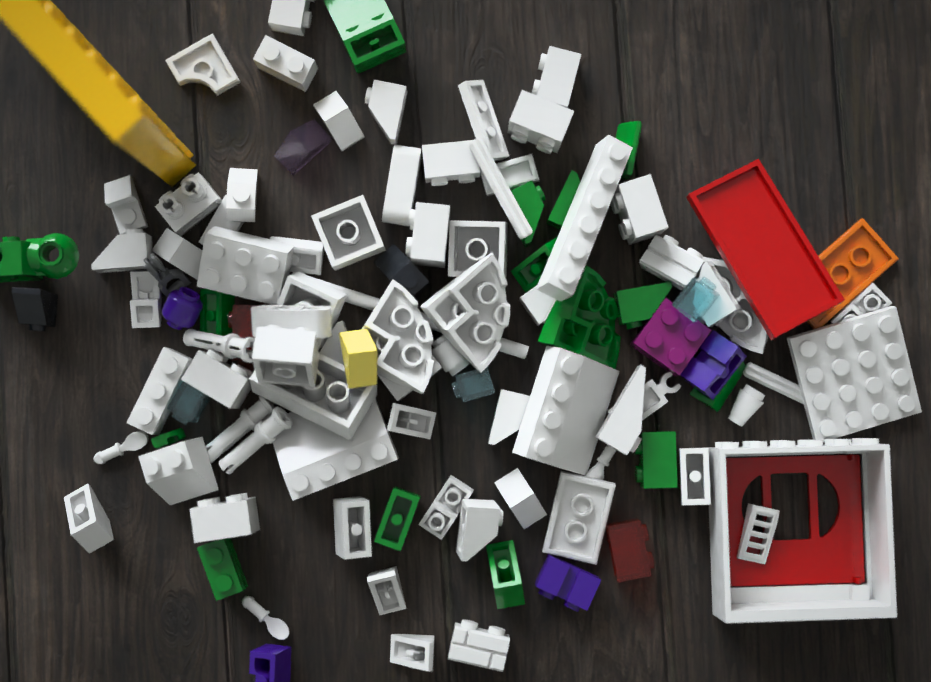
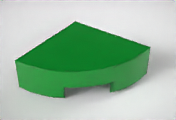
M179 428L151 438L154 448L158 449L183 440L186 435L183 428Z

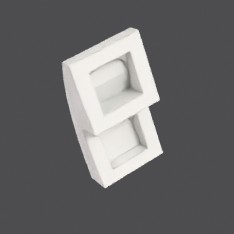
M148 270L131 271L132 300L130 301L132 328L160 327L162 299L161 290L158 287L159 282Z

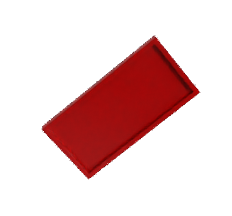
M759 159L687 195L688 202L771 340L845 301Z

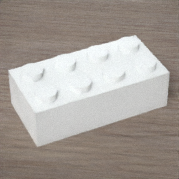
M320 353L315 387L259 383L255 370L249 378L253 393L348 440H351L377 396V385L348 389L344 365Z

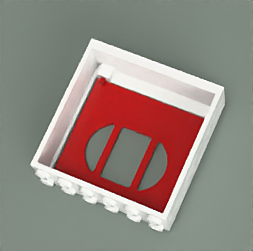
M852 438V444L851 439H824L825 444H823V440L804 439L797 440V445H795V441L770 440V446H767V441H742V447H739V442H715V447H707L709 450L711 496L709 529L712 614L725 623L897 618L890 444H879V438ZM850 454V455H818V456H781V457L726 458V457H737V456ZM860 457H861V476H860ZM806 473L809 538L772 539L765 564L738 559L737 554L744 525L742 498L748 485L756 477L760 476L762 507L772 509L771 474ZM818 474L829 481L835 490L838 500L836 520L830 530L821 537L819 536ZM861 481H862V500H861ZM862 504H863V524H862ZM762 516L764 522H766L767 516ZM863 528H864V547H863ZM750 536L749 541L762 544L763 538ZM747 547L746 552L759 555L760 549ZM864 552H865V571H864ZM828 583H848V584H828ZM796 584H816V585H796ZM764 585H784V586H764ZM732 586H752V587H732Z

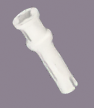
M188 329L184 333L183 342L186 346L206 350L211 349L222 352L226 358L234 359L239 357L245 362H253L252 354L255 338L253 337L244 339L233 333L222 336L194 329Z
M259 396L260 400L248 410L243 409L240 418L206 445L210 463H213L251 430L254 431L256 423L259 421L263 422L272 414V410L275 408L274 404Z
M275 407L267 419L256 423L254 432L224 458L219 460L220 468L224 471L228 467L226 473L232 474L237 467L265 443H273L280 432L285 428L289 429L292 427L293 421L288 413L281 407Z

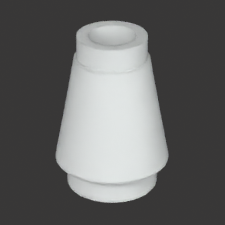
M746 384L743 389L740 388L728 419L742 427L764 404L762 400L765 395Z

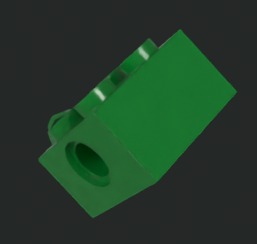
M52 233L43 238L26 239V241L20 240V237H3L2 242H0V283L40 281L43 279V276L54 279L66 277L78 265L80 255L78 246L72 238L61 233ZM57 248L59 257L51 262L49 258L50 252Z

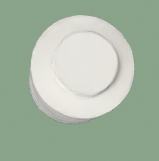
M444 335L432 343L434 347L432 355L444 371L449 372L451 376H454L470 364Z

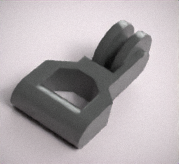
M154 253L150 254L152 260H149L147 257L144 259L146 269L159 282L158 287L166 297H168L172 290L187 287L192 283L180 269L169 270L165 268ZM179 278L171 286H169L168 288L166 287L167 282H169L171 279Z

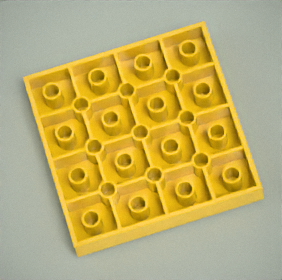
M0 0V18L118 145L171 187L196 166L191 160L194 154L157 117V114L139 97L134 89L102 57L98 50L51 0Z

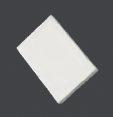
M561 471L542 552L597 565L616 484Z

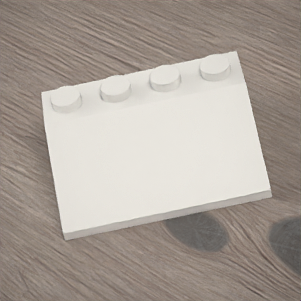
M546 346L512 453L586 476L598 441L595 436L604 422L620 371L574 352L558 347Z
M376 398L351 440L294 412H290L288 415L293 421L292 427L289 429L285 428L276 436V440L273 442L281 472L292 501L399 459Z

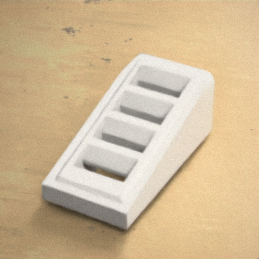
M748 503L737 554L738 559L761 564L766 563L780 510ZM757 514L767 516L766 522L755 520ZM753 526L765 527L764 533L753 531ZM750 536L763 538L762 544L749 541ZM747 547L760 549V554L746 552Z

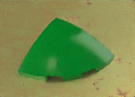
M585 265L574 294L561 302L556 300L544 323L538 342L574 352L615 369L621 339L620 335L615 333V320L619 317L615 299L609 297L604 288L606 282L596 271Z

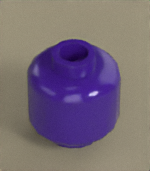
M186 287L172 290L162 308V315L167 320V324L177 330L193 327L203 308L202 301L199 299L200 295Z

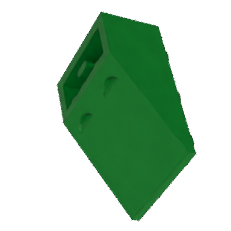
M323 0L357 74L406 53L405 41L385 0Z

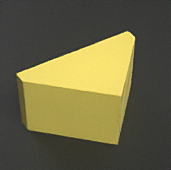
M368 329L340 332L339 338L348 389L377 385V349Z

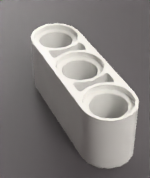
M394 144L382 222L409 226L410 209H413L421 162V148Z
M260 305L251 307L253 337H256L257 326L266 327L268 325H276L282 329L292 330L307 328L310 331H315L317 338L332 336L331 307Z

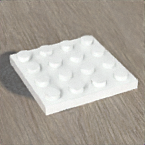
M890 306L787 337L814 440H823L825 442L824 439H835L922 412L896 307Z

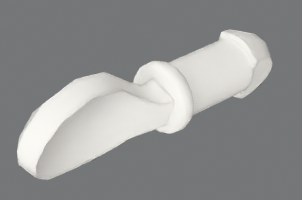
M143 431L133 432L127 436L123 444L115 443L114 446L102 452H97L93 458L96 464H105L110 459L119 455L122 456L124 451L141 449L148 443V435Z
M607 445L600 457L597 458L598 462L587 472L586 476L603 480L604 467L609 466V462L617 450Z
M245 596L242 599L244 608H247L259 619V622L265 621L268 632L278 640L288 638L290 631L284 621L279 618L270 617L268 615L270 612L254 600L255 598Z

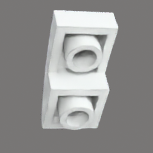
M872 282L848 303L831 322L837 323L887 308L892 302Z
M450 475L418 525L442 540L461 511L462 499H469L474 489Z

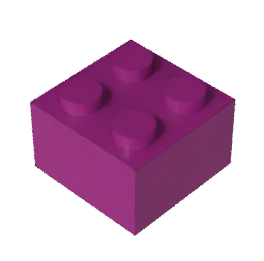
M664 298L652 317L645 322L630 346L667 372H671L673 376H680L711 332V329L667 298Z

